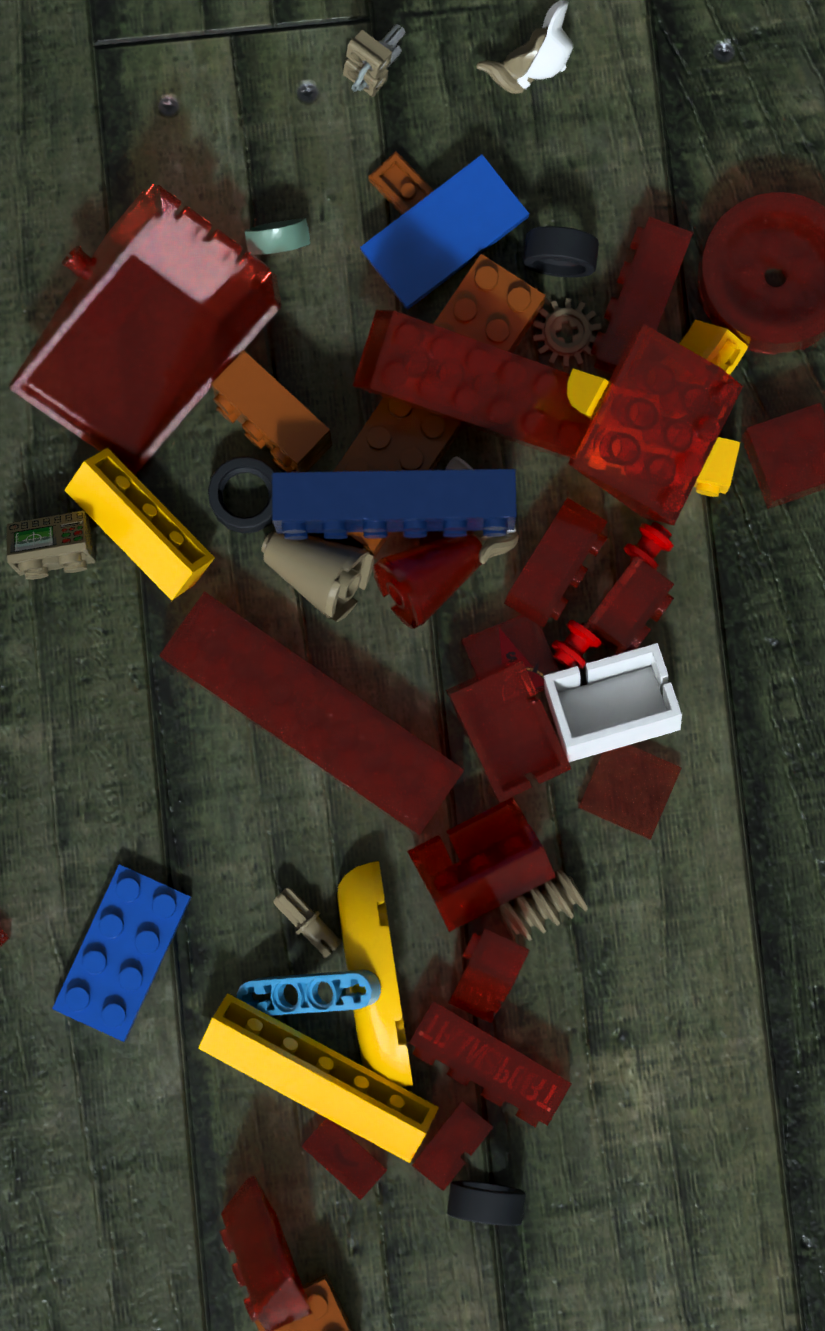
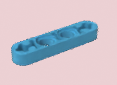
M369 970L263 977L243 983L239 987L237 998L269 1016L356 1010L374 1004L380 997L381 985L376 975ZM322 981L328 983L332 988L333 998L330 1003L323 1001L319 996L318 986ZM287 984L294 986L298 992L296 1005H291L285 999L284 989ZM357 984L361 987L365 986L366 994L364 995L360 992L346 994V988ZM271 992V999L259 1002L258 1000H253L252 993L267 994Z

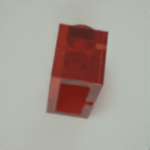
M460 1100L414 1159L412 1166L444 1191L466 1163V1160L461 1155L466 1151L472 1156L493 1129V1125Z

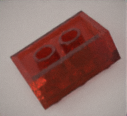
M254 1175L246 1179L221 1212L226 1228L220 1230V1234L228 1253H235L237 1262L232 1264V1269L239 1286L247 1287L249 1297L243 1300L252 1322L259 1320L266 1331H274L312 1314V1310L277 1213Z

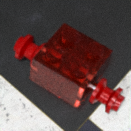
M653 522L651 525L641 524L639 527L642 535L641 539L636 545L627 543L623 548L631 557V563L591 615L587 624L585 622L579 624L574 620H570L567 623L570 634L564 642L555 640L551 646L556 650L553 657L568 669L575 667V665L583 669L586 665L583 657L584 653L589 647L599 648L601 644H604L616 654L624 653L627 649L629 651L638 649L651 630L646 626L650 618L658 622L674 599L669 594L674 583L656 571L659 567L655 560L661 550L670 552L674 547L673 543L669 540L672 534L665 527L657 522Z

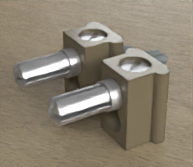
M399 24L394 25L379 42L364 30H361L349 42L346 53L348 59L344 64L343 75L353 82L351 89L354 92L364 90L374 97L387 81V68L401 53V48L399 46L396 47V45L405 35V29L403 27L400 28Z

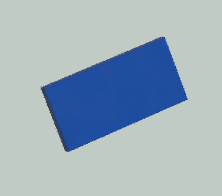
M481 154L360 247V251L408 310L529 218V212Z

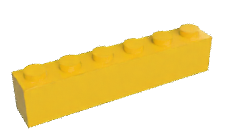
M227 993L212 1017L198 1049L408 1163L411 1162L439 1109L438 1106Z

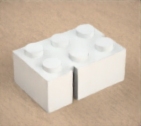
M658 643L586 663L587 685L580 686L578 666L544 676L546 698L567 763L681 730L682 713L671 682L668 683L669 675Z

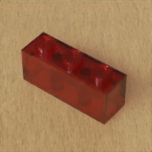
M567 497L510 589L504 604L542 627H545L550 617L558 620L569 602L568 599L563 597L570 585L577 589L589 569L583 565L589 554L596 557L608 537L602 534L608 521Z

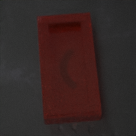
M327 1118L301 1146L360 1200L387 1171L385 1166L342 1127Z

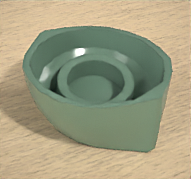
M306 218L273 222L245 230L247 251L251 255L280 253L310 244Z

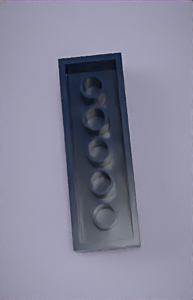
M515 469L272 473V521L277 534L284 533V539L289 540L307 539L308 533H324V538L345 539L348 538V532H364V538L370 539L386 538L387 532H403V537L423 538L427 537V531H443L444 537L467 536V531L483 530V536L487 537L506 536L507 530H514L516 522Z

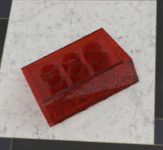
M638 323L568 464L641 517L675 525L743 385L719 366L649 326Z

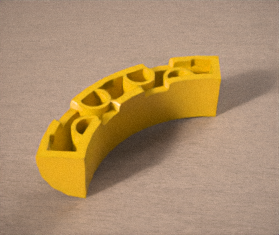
M695 319L687 334L668 356L651 369L637 376L624 380L607 381L604 378L573 368L567 382V396L572 407L592 420L610 427L634 428L637 430L659 427L687 415L703 403L702 397L715 384L721 385L727 380L749 346L730 330Z
M379 861L357 866L347 873L339 883L337 892L347 971L369 970L376 975L381 985L380 997L374 1004L353 1010L361 1061L365 1068L401 1087L412 1086L410 1060ZM359 984L351 986L350 993L360 992L364 995L366 994L365 986L361 987Z

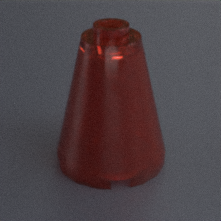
M467 534L464 537H444L381 558L373 565L374 578L383 597L390 594L396 605L391 607L394 614L406 626L415 629L423 625L482 565L479 561V552L483 545L473 534L470 536Z

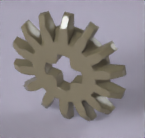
M565 298V308L560 309L555 300L551 302L554 312L549 314L543 308L539 312L544 317L545 322L534 321L533 326L542 330V334L533 335V341L545 342V345L538 349L540 355L549 350L553 352L549 359L550 363L553 364L558 355L563 356L564 367L569 366L570 356H574L580 365L583 363L580 355L581 352L590 356L595 354L588 345L589 343L600 344L601 338L592 336V332L602 329L601 323L590 324L589 321L597 314L592 310L587 315H584L582 310L585 303L580 301L577 309L571 308V299ZM563 323H568L570 329H577L578 334L572 337L571 343H565L564 338H557L556 332L561 331Z

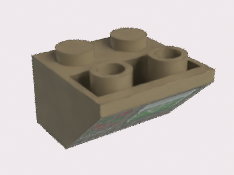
M78 511L7 524L8 564L20 576L25 575L27 580L45 578L49 576L48 571L64 568L65 573L87 570V564L96 563L89 517L85 511Z

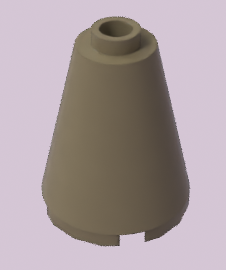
M271 532L265 538L261 549L264 553V562L322 614L336 622L346 618L354 609L358 601L352 599L358 587L365 591L373 571L374 557L366 549L308 535V538L303 540L284 539V533L277 534V532Z

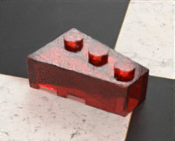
M484 929L480 936L473 933L462 957L469 960L449 1000V1004L492 1023L502 1005L501 1002L505 1001L530 950L487 929Z

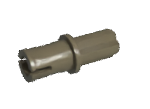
M285 888L274 899V905L298 929L296 933L298 935L302 933L322 954L324 959L343 942L318 917L321 913L319 911L314 913L292 888Z

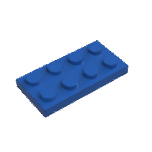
M119 864L52 1009L120 1041L126 1042L192 897Z

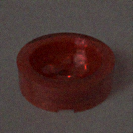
M772 192L745 199L728 210L720 218L711 231L702 252L698 267V283L705 313L713 325L730 330L749 346L747 350L777 355L782 352L805 349L825 337V207L805 196L786 192ZM770 269H781L785 276V283L779 287L770 286L764 278V273Z

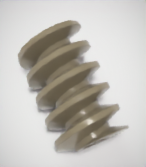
M557 869L554 872L555 884L545 876L540 879L541 891L533 884H528L526 887L527 898L518 891L513 892V906L503 898L498 901L500 916L517 947H519L517 935L520 933L527 940H533L531 929L533 926L543 934L546 933V919L549 918L556 926L561 925L559 912L563 911L573 919L575 917L573 905L577 904L585 912L588 911V907L571 876H567L561 869Z

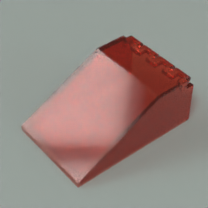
M155 184L147 192L143 190L106 234L9 384L11 391L100 452L108 448L134 475L137 474L210 390L214 380L243 352L282 305L277 276L273 272H269V266L249 251L240 260H237L236 258L243 249L241 245L219 229H216L209 238L206 237L212 228V224L188 206H185L178 215L175 214L181 205V201L162 186H156Z

